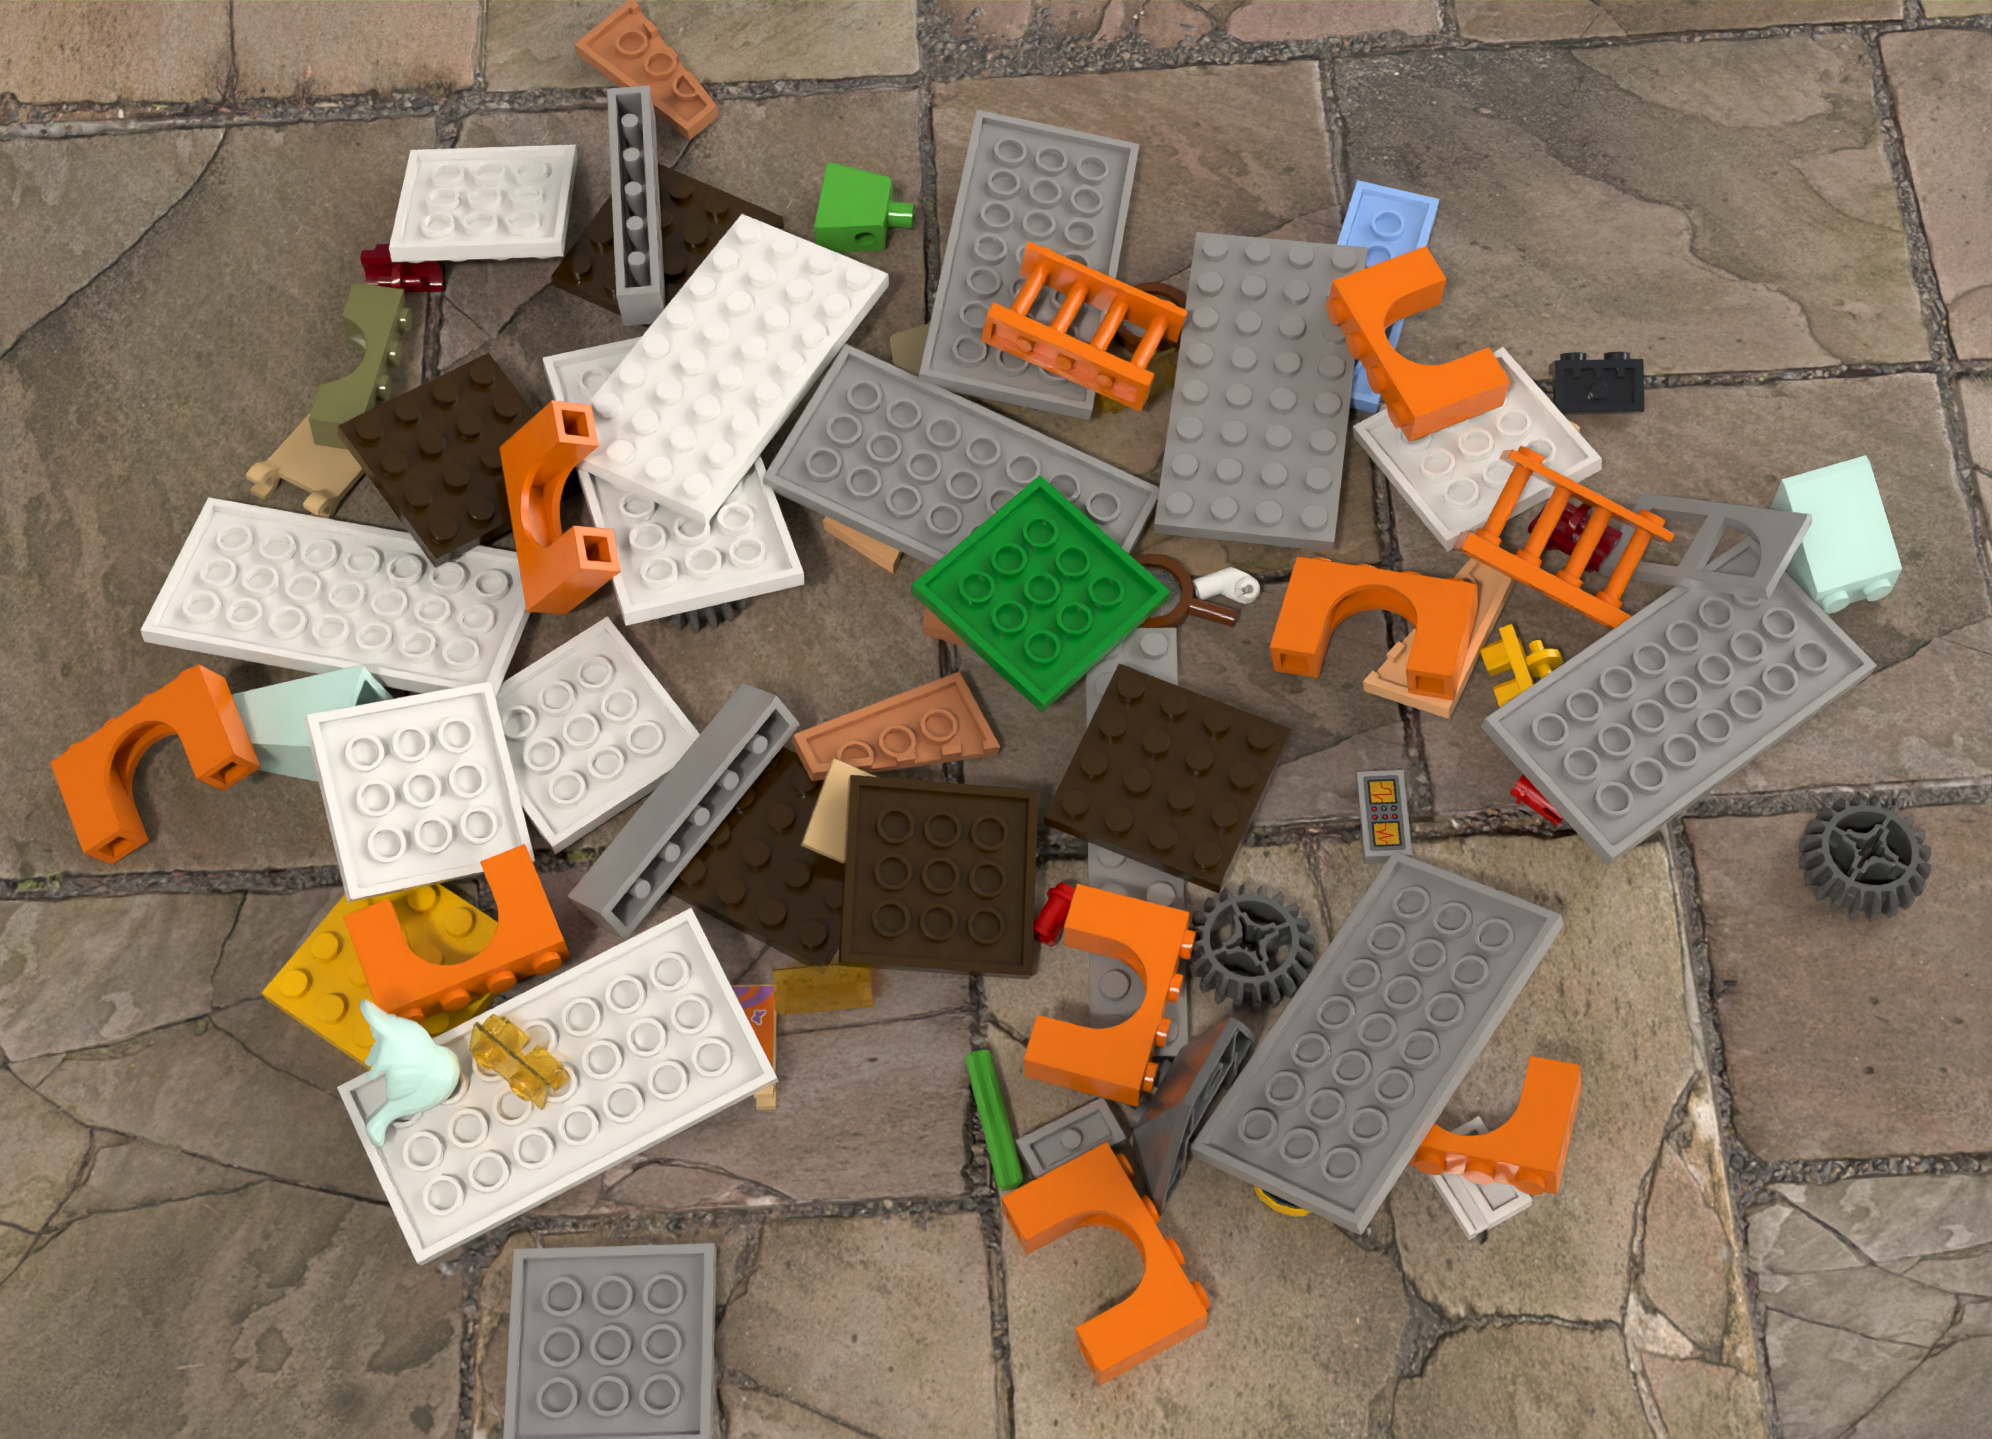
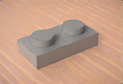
M1101 1097L1017 1139L1016 1148L1035 1180L1105 1142H1108L1112 1151H1115L1126 1145L1127 1138L1107 1102Z

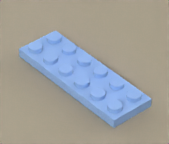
M1357 180L1337 245L1367 247L1365 268L1427 246L1440 199ZM1405 318L1394 322L1385 330L1386 337L1395 350ZM1355 359L1350 408L1376 414L1381 395L1372 391L1367 380L1365 368L1359 359Z

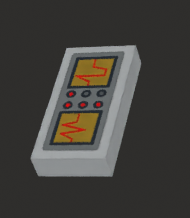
M1404 770L1357 772L1356 790L1364 864L1387 863L1394 851L1412 857Z

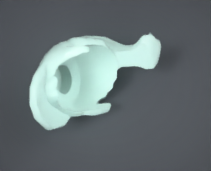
M363 999L360 1001L359 1007L365 1020L371 1026L372 1038L376 1040L369 1056L365 1059V1064L372 1066L366 1077L368 1080L373 1081L378 1078L383 1070L386 1072L387 1100L368 1116L365 1128L371 1144L381 1148L385 1143L387 1126L392 1121L405 1115L428 1111L440 1105L451 1095L459 1080L460 1065L457 1055L448 1047L436 1045L428 1032L417 1022L397 1017L395 1014H387L375 1004Z

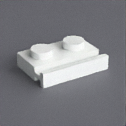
M1479 1116L1451 1131V1133L1465 1136L1481 1135L1489 1132ZM1443 1172L1440 1175L1428 1174L1468 1240L1475 1238L1482 1231L1489 1230L1532 1206L1533 1200L1531 1196L1519 1191L1512 1185L1493 1182L1490 1185H1481L1469 1181L1462 1175Z

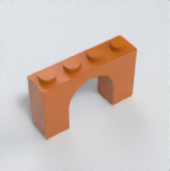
M1427 246L1333 280L1329 300L1326 302V310L1330 321L1335 326H1340L1346 336V343L1351 356L1361 361L1366 370L1367 380L1372 391L1376 394L1380 393L1387 405V412L1391 423L1395 428H1401L1408 442L1503 406L1510 385L1509 378L1489 347L1445 364L1424 365L1404 358L1390 345L1385 330L1391 324L1441 303L1447 279Z
M552 400L499 447L526 612L566 615L621 572L613 529L572 526L563 534L561 528L560 501L565 481L572 469L599 446L592 405Z
M1297 556L1270 644L1275 672L1319 679L1330 638L1337 626L1346 618L1362 611L1387 610L1406 618L1416 629L1406 665L1408 693L1454 701L1478 612L1477 584L1466 582L1460 578L1443 579L1423 576L1414 571L1396 572L1377 569L1368 564L1350 565L1332 562L1323 557L1311 559Z
M200 664L179 673L176 679L158 691L146 695L140 700V703L119 717L108 720L101 729L83 741L74 743L65 753L50 762L84 854L113 865L149 841L133 799L132 781L137 764L143 754L154 743L164 737L178 734L196 779L223 792L261 767L224 677Z
M525 844L480 861L497 904L498 925L492 940L485 949L465 962L453 965H438L427 962L415 955L410 949L400 919L389 898L343 916L377 1007L387 1014H395L397 1017L409 1019L421 1025L428 1017L443 1011H458L466 1007L472 999L487 993L497 994L505 992L521 979L534 974H549L557 970L563 962L571 960Z
M1077 884L1064 925V946L1107 956L1125 963L1141 979L1146 996L1141 1007L1131 1018L1110 1028H1087L1037 1015L1023 1059L1024 1076L1136 1107L1140 1103L1143 1091L1152 1093L1159 1064L1152 1062L1156 1046L1165 1047L1171 1026V1019L1164 1018L1168 1002L1175 1004L1178 1002L1184 975L1177 974L1181 958L1190 959L1195 942L1196 932L1189 930L1190 912Z
M1530 1056L1519 1104L1514 1114L1506 1123L1491 1132L1474 1136L1454 1134L1434 1123L1408 1165L1415 1166L1418 1170L1431 1175H1440L1443 1172L1459 1174L1469 1181L1481 1185H1490L1493 1182L1512 1185L1519 1191L1531 1195H1540L1544 1192L1558 1194L1582 1091L1581 1066Z
M1108 1142L1001 1197L1003 1214L1026 1255L1075 1229L1087 1226H1102L1116 1230L1126 1236L1139 1251L1145 1271L1139 1286L1132 1295L1120 1304L1075 1327V1342L1099 1385L1110 1381L1205 1329L1208 1317L1206 1310L1211 1308L1209 1299L1197 1280L1190 1283L1181 1266L1185 1264V1260L1174 1239L1170 1237L1165 1240L1156 1226V1223L1160 1222V1218L1152 1201L1146 1194L1139 1197L1131 1181L1135 1179V1175L1123 1153L1115 1155Z

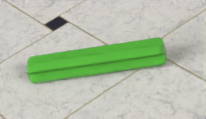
M987 1049L971 1052L966 1055V1066L997 1187L1001 1191L1016 1189L1023 1185V1174L992 1055Z

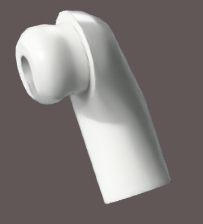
M1233 567L1192 580L1195 597L1201 600L1220 594L1236 602L1247 604L1253 602L1260 593V585L1254 577Z

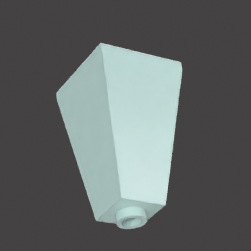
M352 666L232 694L261 766L257 770L312 781H318L304 718L309 714L394 699L364 666Z

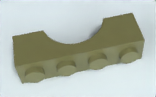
M352 283L342 318L347 341L363 351L365 356L360 365L349 375L336 381L319 384L308 418L315 445L347 449L337 435L338 425L381 405L382 401H388L392 387L390 374L392 368L398 367L402 357L403 333L408 334L410 332L413 318L412 309L406 306L403 289Z

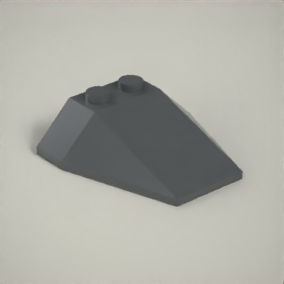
M1233 1017L1227 1018L1182 1047L1173 1062L1165 1060L1157 1073L1154 1087L1157 1088L1149 1103L1144 1100L1139 1103L1130 1120L1129 1127L1134 1129L1133 1150L1146 1193L1160 1216L1163 1214L1185 1175L1188 1140L1217 1089L1221 1087L1229 1091L1254 1053L1256 1035Z

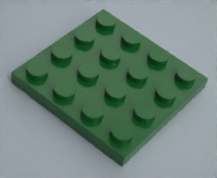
M1040 475L912 583L911 593L1041 713L1166 603L1171 592Z

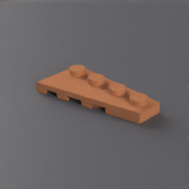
M635 0L626 1L574 44L577 56L619 88L649 85L654 114L689 141L719 117L715 102L694 75L683 67L679 61V56L671 46L668 47L662 40L656 26L650 19L647 20Z
M960 671L795 733L792 738V744L811 781L824 780L833 759H837L867 773L995 756L998 755L1000 750L998 741Z

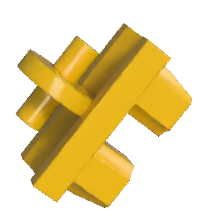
M1512 624L1499 628L1502 639L1480 649L1484 664L1491 677L1513 669L1516 677L1510 681L1493 686L1499 707H1502L1536 683L1534 677H1540L1541 680L1563 664L1560 652L1557 649H1544L1541 640L1529 643L1531 654L1526 656L1520 638H1517Z

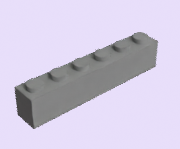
M649 85L607 89L616 296L623 326L652 324L666 308L655 114Z
M742 683L567 897L594 925L627 940L800 726V723L778 696Z

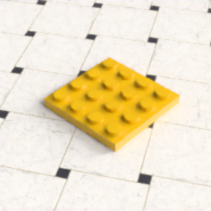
M441 884L347 903L346 895L344 894L262 991L263 996L280 1010L368 1070H371L372 1066L366 1065L365 1059L369 1056L376 1040L372 1038L371 1026L365 1020L359 1004L363 999L373 1004L375 1002L343 916L389 898L400 919L410 949L415 955L427 962L438 965L462 963L475 957L485 949L496 932L498 922ZM487 993L472 999L466 1007L458 1011H443L428 1017L420 1026L433 1039L484 1013L499 993Z

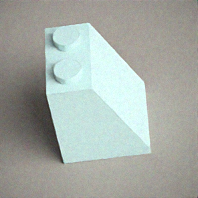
M1861 456L1782 479L1770 509L1812 515V524L1787 566L1786 573L1828 614L1844 609L1849 603L1863 599L1876 601L1887 596L1892 591L1902 566L1867 456Z

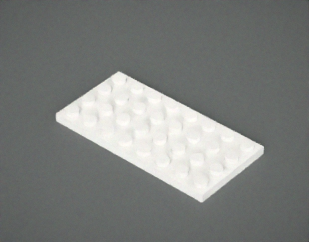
M741 214L587 403V405H592L599 446L575 467L707 525L888 288V273Z
M641 337L543 357L544 371L554 401L587 405ZM760 455L707 525L575 467L594 528L614 530L621 572L614 576L611 581L626 626L804 585V572L773 488L763 484V476L766 473V469Z
M208 497L140 631L144 642L316 674L352 666H364L382 686L419 693H429L491 681L496 698L531 612H526L517 552L477 546L435 568L410 533Z
M692 908L433 1038L432 1040L436 1045L448 1047L457 1055L460 1065L458 1083L451 1095L440 1105L428 1111L405 1115L392 1121L387 1126L385 1143L381 1148L371 1144L365 1128L368 1116L387 1100L385 1070L379 1074L376 1080L370 1081L367 1079L366 1074L370 1072L368 1071L338 1086L337 1089L417 1264L422 1266L779 1082Z

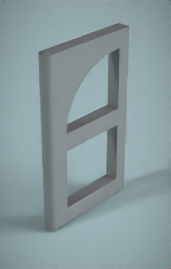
M1643 493L1632 512L1638 514L1641 509H1644L1663 519L1700 523L1703 525L1678 567L1640 561L1631 580L1769 600L1812 524V515ZM1626 524L1622 526L1620 530L1623 533L1621 541L1601 566L1600 571L1602 575H1612L1635 529ZM1728 527L1749 534L1761 547L1760 564L1754 577L1703 570Z

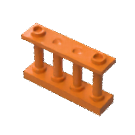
M1029 241L1025 247L1020 274L1026 276L1027 279L1010 309L993 302L986 315L981 341L1141 412L1148 398L1155 373L1146 370V367L1162 337L1175 343L1178 342L1188 311L1168 300H1162L1057 254L1052 249L1041 247ZM1043 284L1067 295L1050 326L1026 317ZM1083 302L1107 312L1090 344L1065 334ZM1122 320L1146 329L1129 362L1105 352Z
M1520 446L1518 451L1513 449L1503 450L1499 459L1514 466V469L1483 528H1477L1475 534L1461 532L1453 548L1610 630L1615 629L1631 618V615L1620 610L1623 604L1620 598L1651 539L1658 542L1672 541L1675 534L1663 528L1666 521L1644 509H1641L1636 514L1542 465L1545 458L1529 448ZM1532 475L1555 488L1523 550L1518 549L1515 555L1499 547L1502 542L1499 536ZM1572 496L1595 508L1563 571L1558 570L1554 576L1539 568L1543 562L1539 557ZM1612 517L1635 529L1604 591H1598L1594 597L1580 589L1583 583L1580 577Z

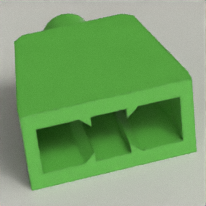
M827 163L814 225L816 244L836 253L881 251L886 248L890 227L914 228L916 205L914 203L894 202L893 182L888 176L835 163Z

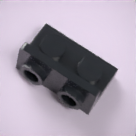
M1583 352L1560 354V360H1555L1549 365V375H1552L1553 404L1563 415L1640 414L1644 412L1643 359H1631L1630 352L1604 353V359L1587 360V353Z

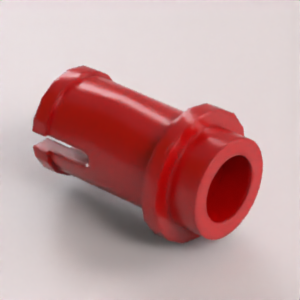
M1523 774L1510 792L1516 798L1515 803L1517 805L1524 803L1557 827L1563 817Z
M1058 883L1055 888H1049L1046 893L1049 899L1034 922V938L1047 946H1055L1057 938L1064 928L1075 889L1071 886Z

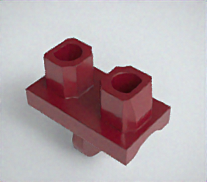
M377 244L374 250H362L360 259L365 271L366 284L403 289L405 300L408 292H441L444 289L445 283L440 260L423 261L420 263H410L408 261L392 262L389 251L390 244Z
M1568 502L1545 548L1550 551L1560 550L1571 556L1592 516L1593 507L1585 503L1576 507ZM1545 506L1531 521L1527 532L1532 533ZM1607 525L1584 570L1588 573L1594 572V570L1598 572L1621 541L1623 533Z

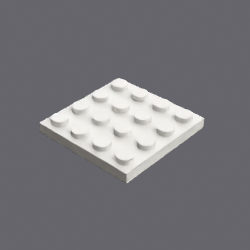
M576 145L410 150L389 245L392 262L408 261L410 263H420L436 260L461 262L467 259L506 260L509 258L527 257L548 259L563 256L578 161Z
M1504 347L1493 352L1510 380L1503 406L1411 442H1408L1401 428L1397 429L1393 426L1389 419L1387 408L1353 426L1354 438L1447 552L1454 549L1453 546L1461 532L1475 534L1477 528L1482 529L1514 469V466L1499 459L1503 450L1513 449L1518 451L1520 446L1529 448L1545 458L1542 465L1577 483L1602 470V458ZM1531 475L1508 519L1550 498L1555 487Z
M608 616L504 681L495 698L523 812L555 855L654 791L700 735Z
M491 681L314 713L304 718L347 903L485 874L480 861L523 844L526 845L532 862L535 861Z

